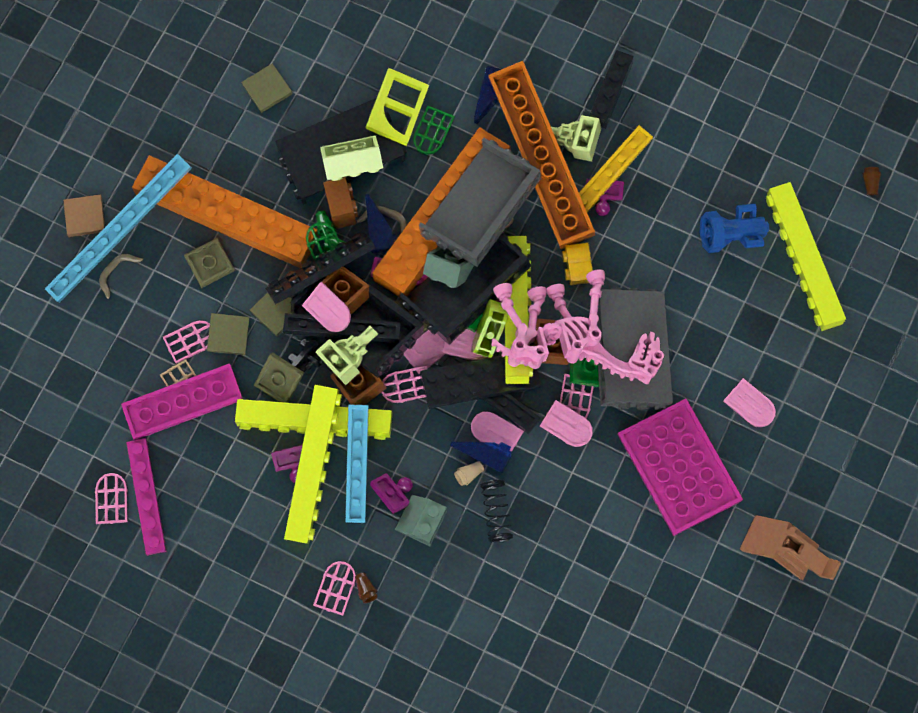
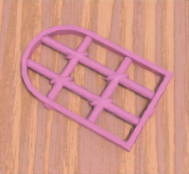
M200 320L195 321L163 337L168 351L171 353L176 364L207 349L203 342L208 339V336L201 339L199 333L209 328L210 323ZM199 323L206 324V326L198 330L195 327ZM192 326V333L182 337L180 332ZM178 334L179 338L169 344L167 343V338ZM196 334L197 341L187 346L184 340ZM181 341L183 344L182 349L172 353L170 346ZM199 343L201 344V349L190 353L189 349ZM186 350L188 355L176 361L174 355Z
M427 365L388 374L382 382L385 386L396 384L397 390L387 394L382 392L383 397L392 403H403L424 398L425 395L418 396L417 391L423 389V386L416 387L415 381L421 379V377H414L413 371L427 370ZM410 372L411 377L398 380L397 374ZM394 375L395 380L393 382L385 383L389 377ZM412 381L413 387L400 390L399 384ZM414 391L415 397L402 399L401 395L403 393ZM398 394L399 400H391L387 396Z
M565 374L560 403H562L563 392H569L568 405L565 406L575 409L578 414L581 411H586L585 418L587 419L591 410L593 386L591 393L585 392V385H582L581 391H576L574 383L571 384V390L564 389L566 377H570V374ZM573 393L580 396L578 407L571 404ZM583 395L590 396L588 409L582 408Z
M105 474L96 483V524L128 522V489L126 482L118 474ZM108 476H115L114 489H107ZM118 478L123 481L124 488H118ZM104 479V488L98 490L100 482ZM125 491V504L118 505V493ZM104 492L105 504H103L104 506H98V493ZM109 492H115L114 505H108ZM125 507V520H119L118 509L120 510V508ZM109 508H115V520L108 521ZM98 509H105V521H98Z
M338 561L328 566L323 574L313 606L328 612L344 615L351 592L355 586L356 575L351 565ZM341 564L348 566L343 578L337 577ZM337 565L335 572L332 575L328 574L329 569ZM350 569L354 575L353 582L347 580ZM326 576L332 578L327 591L322 589ZM339 580L342 581L339 593H332L331 590L334 582ZM346 583L351 584L348 597L341 596ZM320 592L327 594L323 606L316 604ZM331 596L337 597L333 610L326 608L328 598ZM341 599L346 600L342 613L336 611L338 602Z

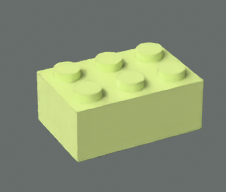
M376 135L320 147L327 180L337 181L349 175L350 177H356L363 172L374 173L383 168Z

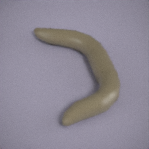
M382 206L368 208L357 220V222H363L371 214L381 213L397 219L400 223L401 233L407 226V222L402 214Z
M121 254L106 266L100 275L99 282L107 299L110 298V289L107 286L106 280L110 273L122 261L137 263L143 261L142 258L130 254Z

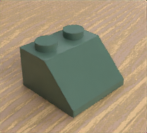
M438 247L427 253L423 274L429 276L431 280L446 283L448 287L456 288L466 281L474 265L463 258L458 259L450 250H443Z
M412 495L409 505L405 508L395 530L431 546L447 513V507L430 499Z

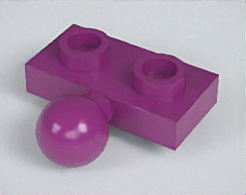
M615 181L604 195L600 197V202L595 206L598 215L605 216L610 212V205L607 203V200L623 201L624 181Z
M303 444L271 452L276 472L291 468L292 471L289 477L293 483L296 482Z
M385 473L371 481L370 486L392 514L409 505L410 501L403 494L409 492L413 487V483L409 478L403 477L399 479L396 485L390 476Z

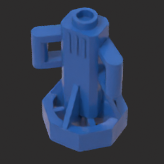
M756 204L737 205L736 218L733 220L721 217L717 211L705 212L700 220L702 246L708 253L719 252L734 240H740L745 248L763 247V238L769 232V224L765 221L764 217H756ZM742 212H750V218L742 219Z

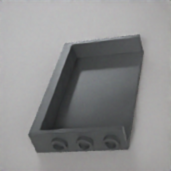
M485 138L482 139L483 148L426 225L423 223L419 224L422 237L426 240L431 239L435 241L441 249L450 250L458 259L463 258L476 267L541 180V171L530 165L528 160L518 158L511 150H504L495 141Z
M618 287L611 288L610 290L601 289L602 295L598 302L597 315L599 320L597 326L601 331L600 344L615 358L627 363L633 356L641 336L646 333L648 337L650 332H654V341L659 337L660 351L663 352L664 358L657 374L651 378L649 384H644L637 378L630 381L629 377L626 376L621 379L619 374L615 373L612 375L610 369H603L602 364L599 363L600 406H617L618 409L636 407L638 410H645L648 407H655V410L666 409V407L673 403L664 292H658L657 289L640 291L638 288L622 290Z

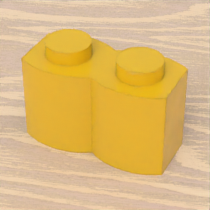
M589 244L566 245L565 251H562L563 262L567 263L568 268L565 269V279L569 280L570 285L589 283L586 275L593 271Z

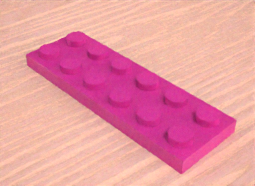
M229 363L124 402L121 406L134 440L237 403V399H243Z

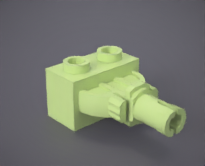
M581 115L580 121L570 124L562 123L558 128L551 127L558 145L564 146L569 152L573 153L576 159L592 161L601 132L599 118Z
M369 326L358 337L351 335L348 339H342L335 343L329 339L316 353L346 385L360 373L357 368L361 364L362 356L368 352L365 349L366 345L378 333Z

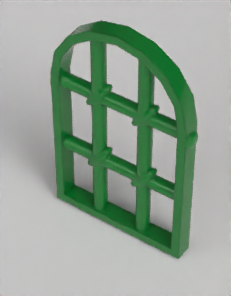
M427 106L414 134L415 148L422 154L427 155L439 151L444 144L455 116ZM429 109L434 111L430 121L424 119ZM437 112L443 114L439 125L433 123ZM446 116L452 118L448 128L442 125ZM423 122L428 125L424 135L418 133ZM431 125L437 127L433 138L427 135ZM440 129L446 131L442 141H438L436 138ZM416 136L421 137L419 146L416 145ZM424 139L431 142L427 151L420 149ZM434 142L440 144L438 148L431 151Z
M325 222L313 224L306 233L307 247H309L314 261L318 259L319 255L314 256L310 245L317 244L320 254H322L324 251H322L319 241L324 239L327 241L330 248L327 252L335 250L328 237L334 235L337 243H340L337 233L331 225ZM323 225L331 228L333 232L330 234L326 233ZM315 226H321L324 234L323 237L318 238L313 229ZM310 231L312 232L313 237L315 239L311 242H309L308 240Z

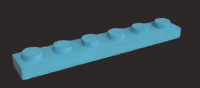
M349 405L346 522L366 523L369 405Z

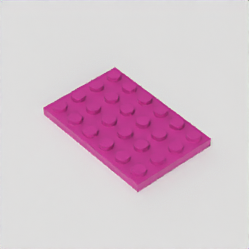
M687 399L618 433L622 444L673 536L743 500Z

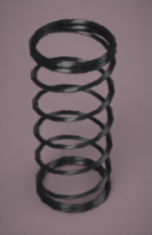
M500 479L489 480L480 484V487L484 489L481 494L490 497L483 502V505L492 507L484 513L488 517H493L486 522L487 526L494 528L488 532V536H490L488 538L489 542H503L513 538L511 533L489 535V533L497 529L512 526L488 525L492 520L510 516L509 514L501 516L486 514L492 509L508 506V504L498 506L485 504L486 501L492 498L507 495L483 494L487 489L505 486V481Z

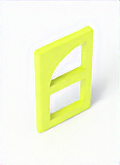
M388 68L368 119L366 129L407 146L429 85ZM393 80L421 91L415 108L387 97ZM384 106L411 117L405 135L395 130L389 124L384 114Z

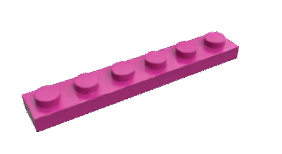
M144 438L126 442L146 555L166 552L147 440Z

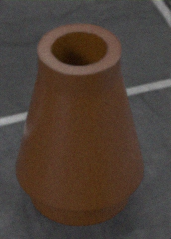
M879 167L864 168V173L862 174L867 195H878L881 178Z
M366 573L357 574L355 580L359 599L363 603H370L377 599L378 591L368 579Z

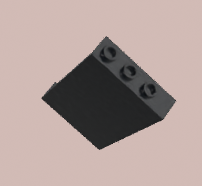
M377 98L275 141L281 155L278 158L282 168L286 167L288 171L286 177L290 184H294L296 188L293 190L297 200L301 199L303 205L306 204L305 198L325 190L323 182L330 181L327 180L320 147L376 135L383 165L398 158L402 162L405 161L407 151L403 144L366 129ZM384 112L385 117L390 124V122H392L391 117L388 112ZM349 175V176H344V177L346 178V181L349 180V179H351V178H354V177H350V175Z
M502 232L477 267L474 265L463 284L452 288L448 287L446 283L434 281L428 277L408 297L403 293L399 295L402 300L401 305L408 312L410 310L414 312V317L420 322H425L428 325L427 329L433 335L437 333L450 345L485 311L490 299L494 301L498 299L494 294L493 288L503 283L513 285L531 267L529 259L522 253L521 248L516 243L511 244L508 241V237Z
M344 266V267H345L346 269H348L350 272H352L353 274H355V273H354L353 271H351L349 268H347L346 266ZM327 276L304 288L299 295L296 294L291 299L292 314L311 315L302 305L315 290V287ZM366 282L369 285V298L351 314L350 319L400 323L399 343L370 341L366 345L365 349L368 352L362 356L360 365L379 378L383 373L386 374L390 370L391 365L395 361L398 362L403 357L407 349L413 348L416 340L423 334L424 324ZM324 337L327 340L330 339L333 343L343 339Z

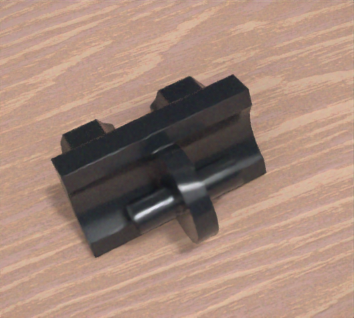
M304 338L299 345L303 351L299 355L295 352L291 353L288 357V361L303 372L307 369L310 370L313 365L317 368L321 365L317 361L320 358L316 353L320 348L318 342L315 339L310 341Z

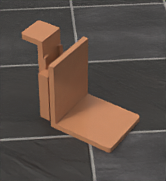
M758 515L755 516L740 547V550L743 552L774 559L800 580H804L808 569L822 578L833 580L841 565V562L838 560L829 559L817 550L819 545L790 522Z

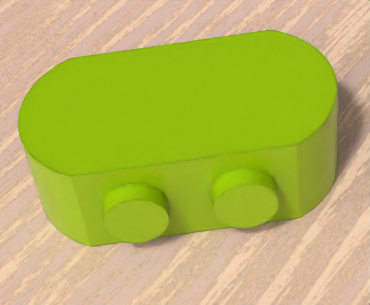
M491 299L488 301L474 335L471 352L488 358L493 356L496 346H491L492 339L494 338L499 341L508 318V313L506 309L502 308L500 302Z

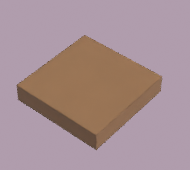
M101 194L64 200L68 237L100 233L105 228Z

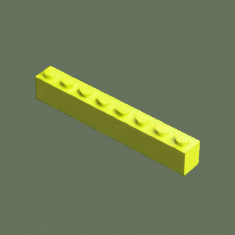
M791 182L770 188L766 196V202L773 209L774 222L779 224L781 229L779 230L780 237L783 241L785 240L787 254L794 261V271L796 275L799 274L800 286L803 292L806 291L808 296L807 303L809 308L813 309L815 313L814 321L816 325L820 326L821 331L842 325L846 317Z
M507 236L508 241L511 244L516 243L526 257L527 254H530V243H527L526 236ZM526 271L512 285L510 299L513 301V308L520 320L528 327L530 316L528 306L531 305V300L528 297L527 289H531V277H527ZM509 315L505 324V347L511 349L512 343L516 339L515 332L517 328ZM505 356L506 384H529V377H533V368L528 365L524 366V364L512 367L508 363V356Z
M319 385L314 386L284 537L286 540L309 544L310 540L313 541L315 529L312 527L313 522L318 519L319 510L316 507L317 502H321L323 490H320L321 482H325L327 471H324L325 463H329L330 452H328V446L333 443L334 433L331 431L332 426L337 423L338 414L335 411L336 406H340L342 394H339L338 389Z
M237 399L235 423L237 426H240V429L250 430L251 427H255L261 431L278 429L279 432L288 433L290 430H295L297 433L305 434L311 405ZM336 406L335 413L338 414L336 425L332 426L331 432L339 437H347L348 407ZM369 409L368 436H374L378 440H385L386 437L390 438L392 411Z

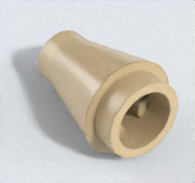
M480 461L458 468L454 475L461 486L468 485L484 471V467Z

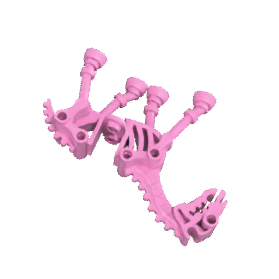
M594 270L586 275L588 282L593 286L589 293L591 296L589 318L572 317L566 308L565 300H562L565 293L564 285L554 284L547 289L541 286L532 288L527 292L530 300L534 302L528 309L530 316L527 327L525 323H522L513 308L514 304L510 299L512 285L510 283H503L493 288L494 294L502 301V308L506 309L517 330L515 332L516 339L513 341L511 349L503 346L494 338L492 339L491 346H496V352L501 351L502 357L508 356V363L512 367L524 364V366L528 365L533 369H538L548 357L547 345L555 344L558 338L560 339L564 358H567L569 363L574 364L578 359L582 361L584 358H586L587 362H590L592 359L596 365L601 363L603 369H610L612 375L615 373L619 374L621 379L626 376L629 377L630 381L637 378L644 384H649L651 378L655 377L662 364L664 354L660 351L659 337L654 341V332H650L648 337L646 333L641 336L633 356L627 363L612 356L600 344L601 331L597 326L599 320L597 312L599 298L602 295L601 288L605 280L604 270ZM547 293L549 298L555 302V309L559 310L564 319L557 320L552 324H545L543 328L539 327L536 331L537 315L541 312L540 307L545 302ZM535 339L537 340L538 346H529Z

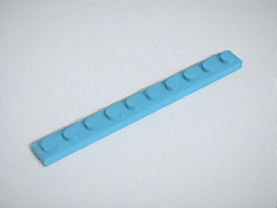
M177 154L64 268L45 290L60 303L192 167Z

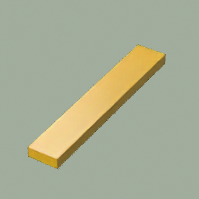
M640 125L579 192L587 213L653 139V136Z

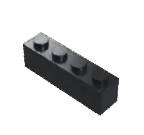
M618 50L614 54L589 116L599 118L601 127L605 129L631 70L634 56Z

